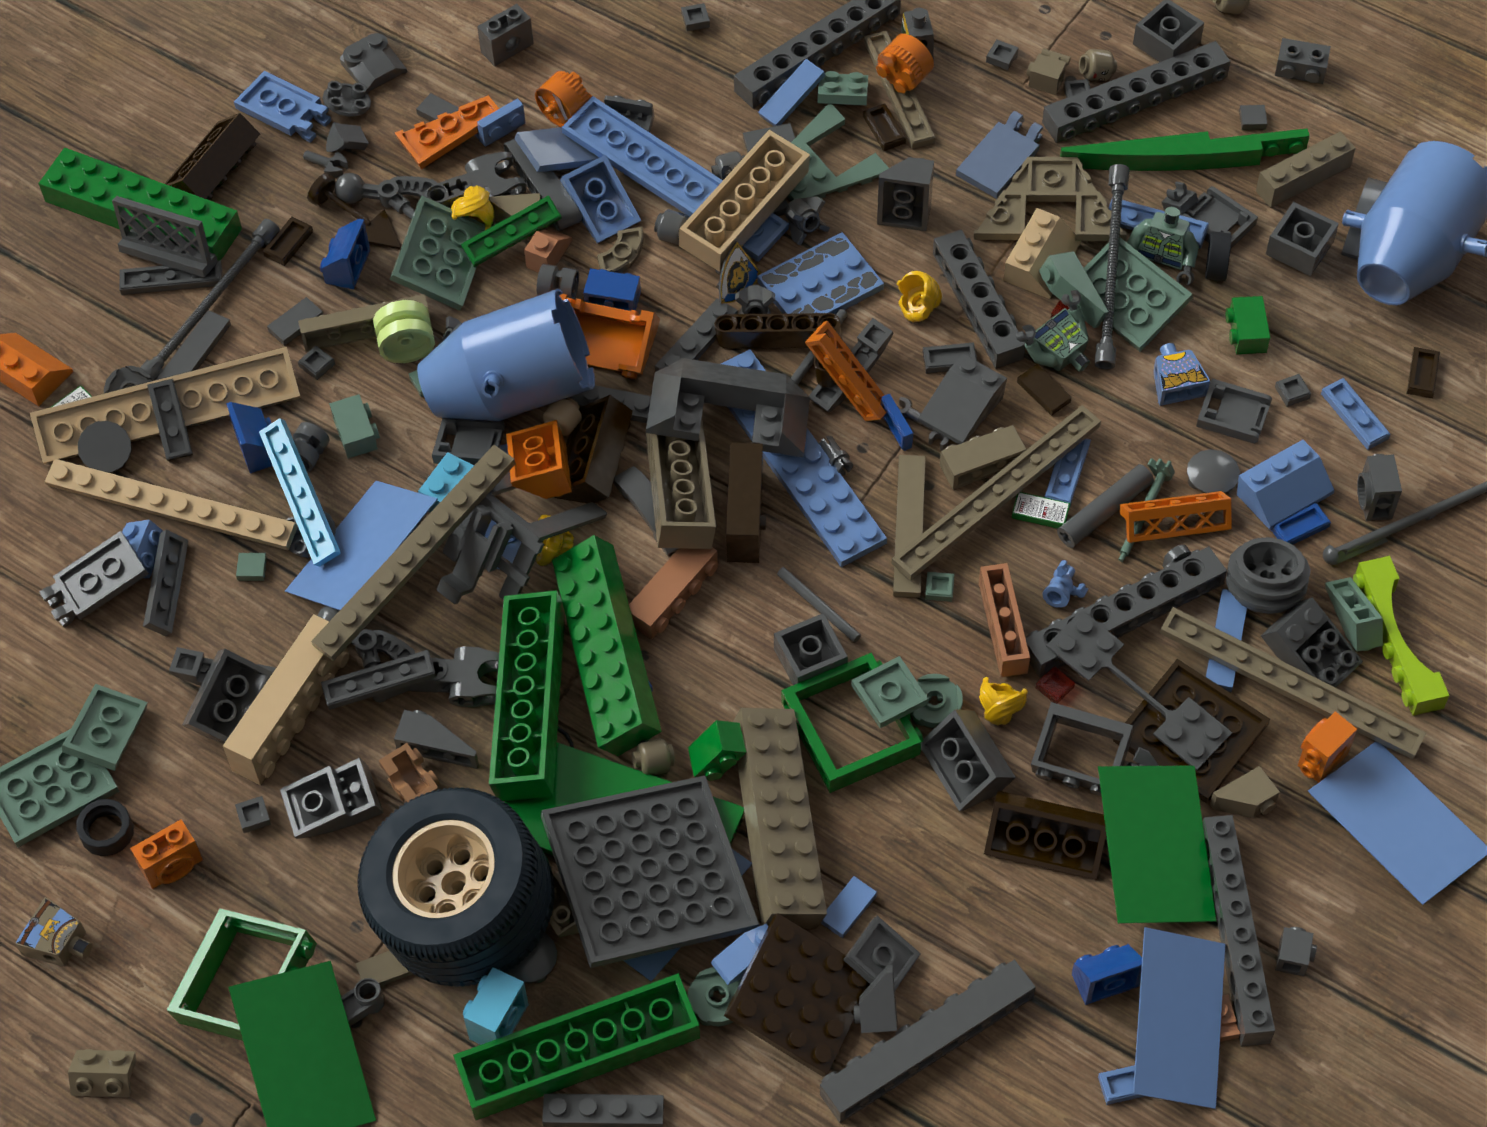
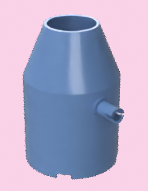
M1428 141L1420 143L1416 148L1408 151L1367 214L1346 210V213L1343 215V225L1361 229L1357 280L1364 292L1383 304L1401 305L1447 279L1454 272L1464 254L1471 253L1487 258V241L1475 238L1487 219V166L1482 168L1473 160L1475 155L1459 146L1446 142Z
M555 289L465 321L418 364L417 372L421 390L432 413L438 418L502 421L593 389L595 386L594 368H588L586 356L590 355L589 348L569 300H562L559 296L563 292L560 289Z

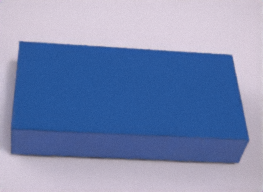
M890 394L882 396L880 405L886 411V414L883 416L886 424L902 450L905 451L912 448L913 432L892 396Z
M1314 503L1277 523L1271 531L1277 539L1284 540L1293 545L1329 528L1331 522L1319 505Z

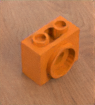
M1336 711L1328 719H1322L1313 727L1302 742V753L1297 766L1300 767L1305 776L1313 778L1318 783L1321 782L1348 755L1357 728Z
M182 819L130 848L140 870L152 889L161 884H169L180 880L193 869L195 864L203 860L194 838Z

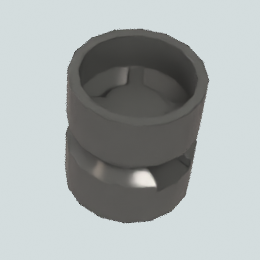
M542 264L537 279V296L559 289L560 278H562L560 290L563 294L568 295L567 298L575 299L579 286V270L566 267L559 270L555 265Z
M302 422L293 434V440L307 472L314 468L319 460V454L323 453L330 438L317 425Z

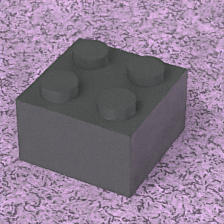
M1163 0L1136 24L1133 45L1157 61L1162 62L1193 50L1201 42L1204 22L1171 0Z
M1293 202L1270 235L1266 255L1311 276L1334 243L1339 223Z
M824 613L774 633V651L793 685L848 663V656Z

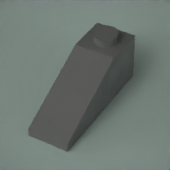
M414 710L413 712L403 711L394 737L396 749L408 743L412 750L416 748L424 758L478 769L477 752L440 722L420 710Z

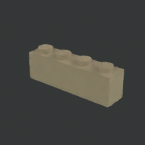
M1340 131L1260 172L1256 192L1272 208L1351 167L1356 148Z

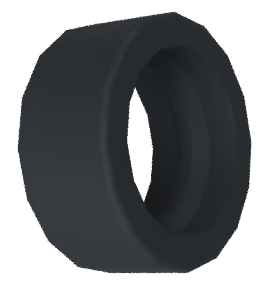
M1211 231L1206 261V280L1226 281L1231 251V233Z
M102 799L88 804L80 812L76 831L84 847L89 852L98 856H111L121 852L130 843L134 835V824L126 807L120 802ZM104 815H115L120 818L122 826L114 837L101 841L90 837L89 828L97 818Z

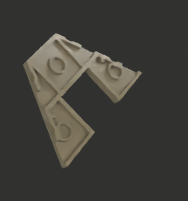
M1027 157L1022 164V168L1013 176L1009 187L1003 190L995 201L993 209L987 212L986 219L978 230H974V240H1019L1025 229L1026 201L1076 202L1075 241H1109L1111 210L1107 207V202L1100 191H1097L1092 184L1089 174L1083 170V165L1078 157ZM1120 227L1119 236L1126 241V231H1123Z

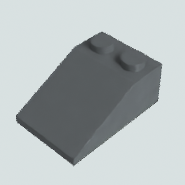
M962 354L948 370L920 414L918 422L958 444L966 442L1003 399L1007 377Z

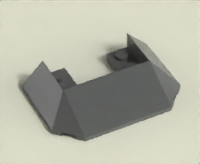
M683 358L654 374L646 433L698 441L703 404L707 403L755 411L752 443L763 444V451L804 457L810 397L786 374Z

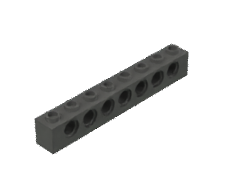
M851 0L735 74L734 92L752 109L759 104L765 103L805 59H808L817 67H821L827 60L841 54L843 50L852 44L858 43L864 36L877 31L880 26L889 20H894L900 14L901 0Z
M1216 41L1044 106L1042 123L1056 143L1072 139L1074 136L1086 131L1090 132L1099 126L1113 123L1128 115H1134L1148 107L1157 106L1161 102L1178 98L1192 90H1199L1210 83L1219 82L1228 76L1230 60Z
M1209 546L1202 550H1194L1186 558L1178 562L1172 561L1164 569L1156 573H1148L1141 581L1133 585L1126 584L1117 593L1111 596H1102L1095 604L1087 608H1078L1071 616L1063 620L1057 619L1041 631L1035 630L1025 637L1030 655L1029 663L1039 678L1066 664L1049 650L1046 645L1081 610L1086 612L1095 621L1097 619L1105 621L1104 623H1098L1116 638H1119L1170 612L1173 607L1178 608L1223 585L1227 570ZM1188 573H1193L1197 576H1190ZM1165 585H1172L1173 588L1166 587ZM1142 596H1147L1151 599H1144ZM1118 608H1126L1128 611H1122Z
M1233 815L1204 817L1203 829L1220 941L1225 944L1224 962L1237 1021L1236 1025L1240 1031V1046L1270 1044L1275 1033V1027Z

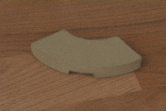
M643 228L619 230L614 246L607 252L597 255L599 268L610 272L622 273L631 267L639 257L643 247Z

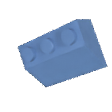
M1304 440L1240 474L1238 478L1237 496L1269 530L1298 511L1334 494V488L1320 456Z

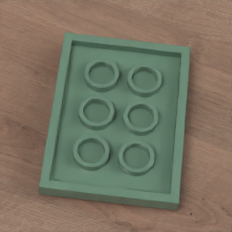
M421 196L390 280L460 311L476 270L461 244L485 231V225L468 216L457 217L456 220H453L451 218V208Z
M1119 238L1112 330L1141 352L1193 299V295L1122 238ZM1109 243L1084 267L1103 303H1105Z
M71 729L0 767V818L17 848L80 814L88 804L97 800L107 799L120 792L106 767L62 752V745Z

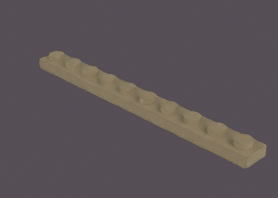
M1083 405L1080 406L892 558V565L911 581L1101 426V420Z
M493 445L311 641L312 645L334 661L466 519L475 506H478L516 464L515 459L496 445Z
M1174 607L1161 627L1160 634L1328 718L1336 711L1356 727L1358 733L1412 760L1426 735V732Z

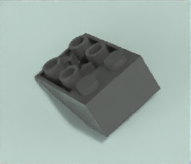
M1313 597L1302 600L1299 604L1288 609L1261 635L1281 661L1335 688L1363 662Z

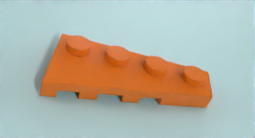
M488 95L460 106L459 111L451 114L445 112L437 115L438 119L426 124L422 121L415 124V128L403 132L402 129L395 132V135L418 166L423 169L477 134V122L499 108Z

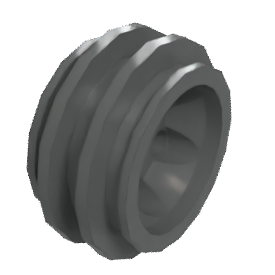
M1255 538L1238 547L1230 555L1226 583L1229 592L1242 606L1260 613H1281L1299 604L1306 596L1311 569L1307 559L1294 545L1276 538Z

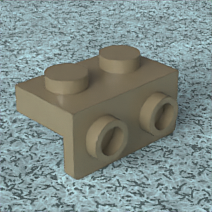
M76 1050L68 1070L71 1095L129 1097L131 1094L130 1077L136 1064V1052L122 1050Z

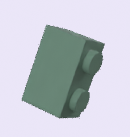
M360 394L329 403L334 423L348 459L378 449L376 439L380 438L375 423L370 424L369 418H372L368 403H362Z

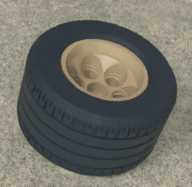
M463 787L443 788V790H433L431 793L426 792V794H421L420 797L417 796L415 799L409 800L410 802H405L403 806H399L398 810L395 809L394 813L386 817L381 826H378L374 835L371 836V840L368 841V846L365 847L359 865L357 880L358 896L362 912L370 928L402 966L417 977L435 984L464 987L465 985L479 984L481 978L484 975L488 976L492 968H496L504 973L509 972L511 968L513 969L515 965H519V962L523 961L533 951V948L537 946L536 944L540 942V938L543 937V933H545L548 927V922H550L555 899V887L551 866L545 853L516 811L501 799L484 791ZM470 858L466 864L461 865L464 860ZM443 869L441 873L434 876L438 870ZM487 875L486 880L481 881V879ZM431 896H435L432 901L427 902Z

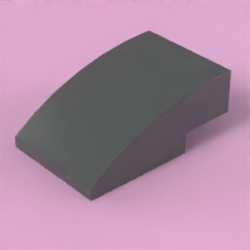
M357 758L336 769L331 766L325 767L280 789L296 839L337 831L384 813L369 767L361 758Z

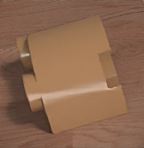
M408 743L378 760L380 767L384 769L389 777L387 779L401 801L410 802L409 800L415 799L417 796L420 797L421 794L431 793L440 784L432 770L426 772L421 766L424 763L422 755L416 748L412 750Z

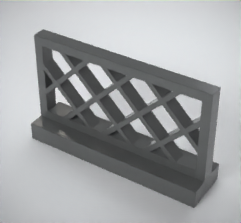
M119 196L112 200L122 240L118 243L119 252L204 278L217 264L216 254L209 252L202 221ZM124 208H127L133 216L131 217ZM144 214H147L155 222L152 223ZM137 218L146 227V229L140 226L134 219ZM165 220L171 222L176 229H173ZM158 224L168 235L165 236L156 225ZM187 227L194 228L196 236ZM180 231L189 241L186 242L177 232Z

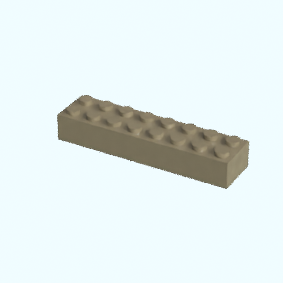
M740 708L733 722L740 723L747 753L737 761L761 926L764 924L769 926L773 916L779 913L803 929H817L827 915L795 711L794 709Z

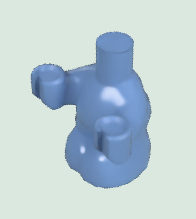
M1066 560L1060 562L1054 571V577L1042 594L1047 604L1057 608L1065 607L1069 603L1070 595L1083 598L1088 591L1084 583L1079 584L1078 587L1073 585L1072 577L1075 574V569L1067 565Z

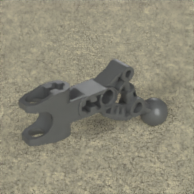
M510 152L485 154L470 160L465 165L466 174L440 183L423 177L397 176L390 180H384L379 185L365 183L357 174L345 173L335 182L334 192L346 204H356L363 198L380 200L382 206L386 208L393 207L399 214L404 213L412 220L415 210L410 207L411 203L403 196L405 194L419 197L424 196L451 208L455 200L464 196V192L469 186L477 185L483 187L490 193V200L492 196L520 195L526 191V183L523 178L504 179L498 176L513 165V157Z
M325 606L320 609L317 616L330 621L340 610ZM364 629L351 642L355 646L356 653L362 659L364 669L381 664L378 655L379 651L384 652L393 660L415 654V650L404 641L382 630L372 631ZM458 647L454 651V659L431 658L435 674L437 675L436 678L372 697L374 701L381 703L407 691L449 693V702L455 706L475 708L494 705L497 686L482 683L480 679L486 673L498 671L499 653L479 647Z

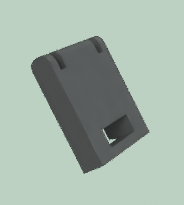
M1213 186L1207 189V194L1203 192L1198 197V201L1184 214H1181V216L1209 223L1204 239L1208 243L1211 231L1230 233L1229 231L1236 224L1241 226L1232 235L1231 248L1257 224L1258 216Z
M1212 379L1196 427L1250 443H1257L1272 397L1264 393ZM1212 398L1222 400L1218 412L1208 408Z
M442 418L432 452L433 463L439 464L448 452L475 465L493 445L500 448L505 423L503 421ZM447 434L456 435L452 450L450 444L445 442Z

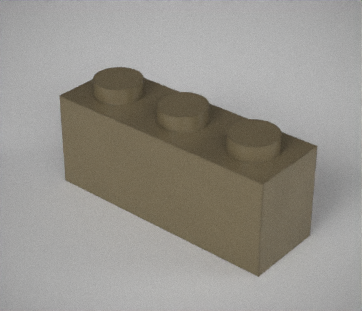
M1013 425L1006 428L1000 427L992 433L981 437L975 436L967 442L946 447L940 454V467L954 490L997 474L1027 449Z

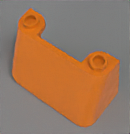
M566 294L559 295L562 300H569L581 325L590 355L586 356L588 365L622 372L621 376L630 379H637V375H643L660 322V318L654 312L641 310V314H639L636 310L627 311L584 302L582 299L567 298L568 295Z

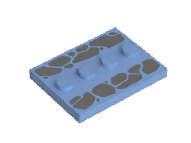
M843 232L757 276V282L760 286L775 293L774 304L782 314L832 313L836 315L840 309L846 310L884 290V282Z

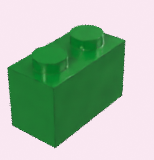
M1263 296L1233 297L1230 308H1226V322L1231 324L1229 340L1230 344L1235 346L1236 355L1267 353L1270 333Z
M716 720L688 747L694 777L705 776L709 781L718 780L747 753L740 723Z

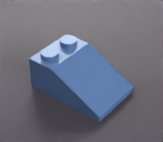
M606 155L561 177L560 182L581 213L582 223L597 244L617 234L619 230H625L641 222L636 209Z

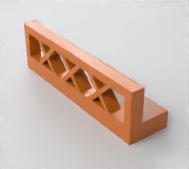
M828 321L823 322L807 339L805 344L865 421L880 420L886 414V411L880 405L881 397L885 395Z
M1222 491L1120 504V515L1126 519L1127 541L1129 543L1232 529L1231 498ZM1223 510V523L1212 524L1208 520L1215 511ZM1190 514H1197L1201 519L1195 526L1187 527L1183 524ZM1164 518H1173L1175 523L1168 530L1162 531L1157 527ZM1145 520L1150 524L1143 533L1134 534L1135 521Z

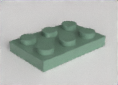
M95 684L62 745V752L115 771L147 709L148 702Z

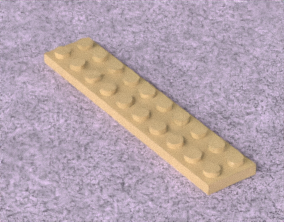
M287 347L31 412L30 416L43 464L53 463L54 459L65 460L79 456L78 441L81 433L87 426L97 421L117 423L126 430L131 442L160 435L148 384L173 378L186 428L230 417L226 405L229 402L264 408L299 399L301 397Z

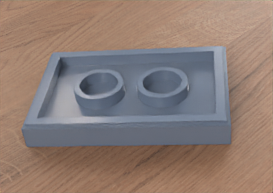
M562 127L517 132L514 138L537 172L579 168L599 158L564 135Z

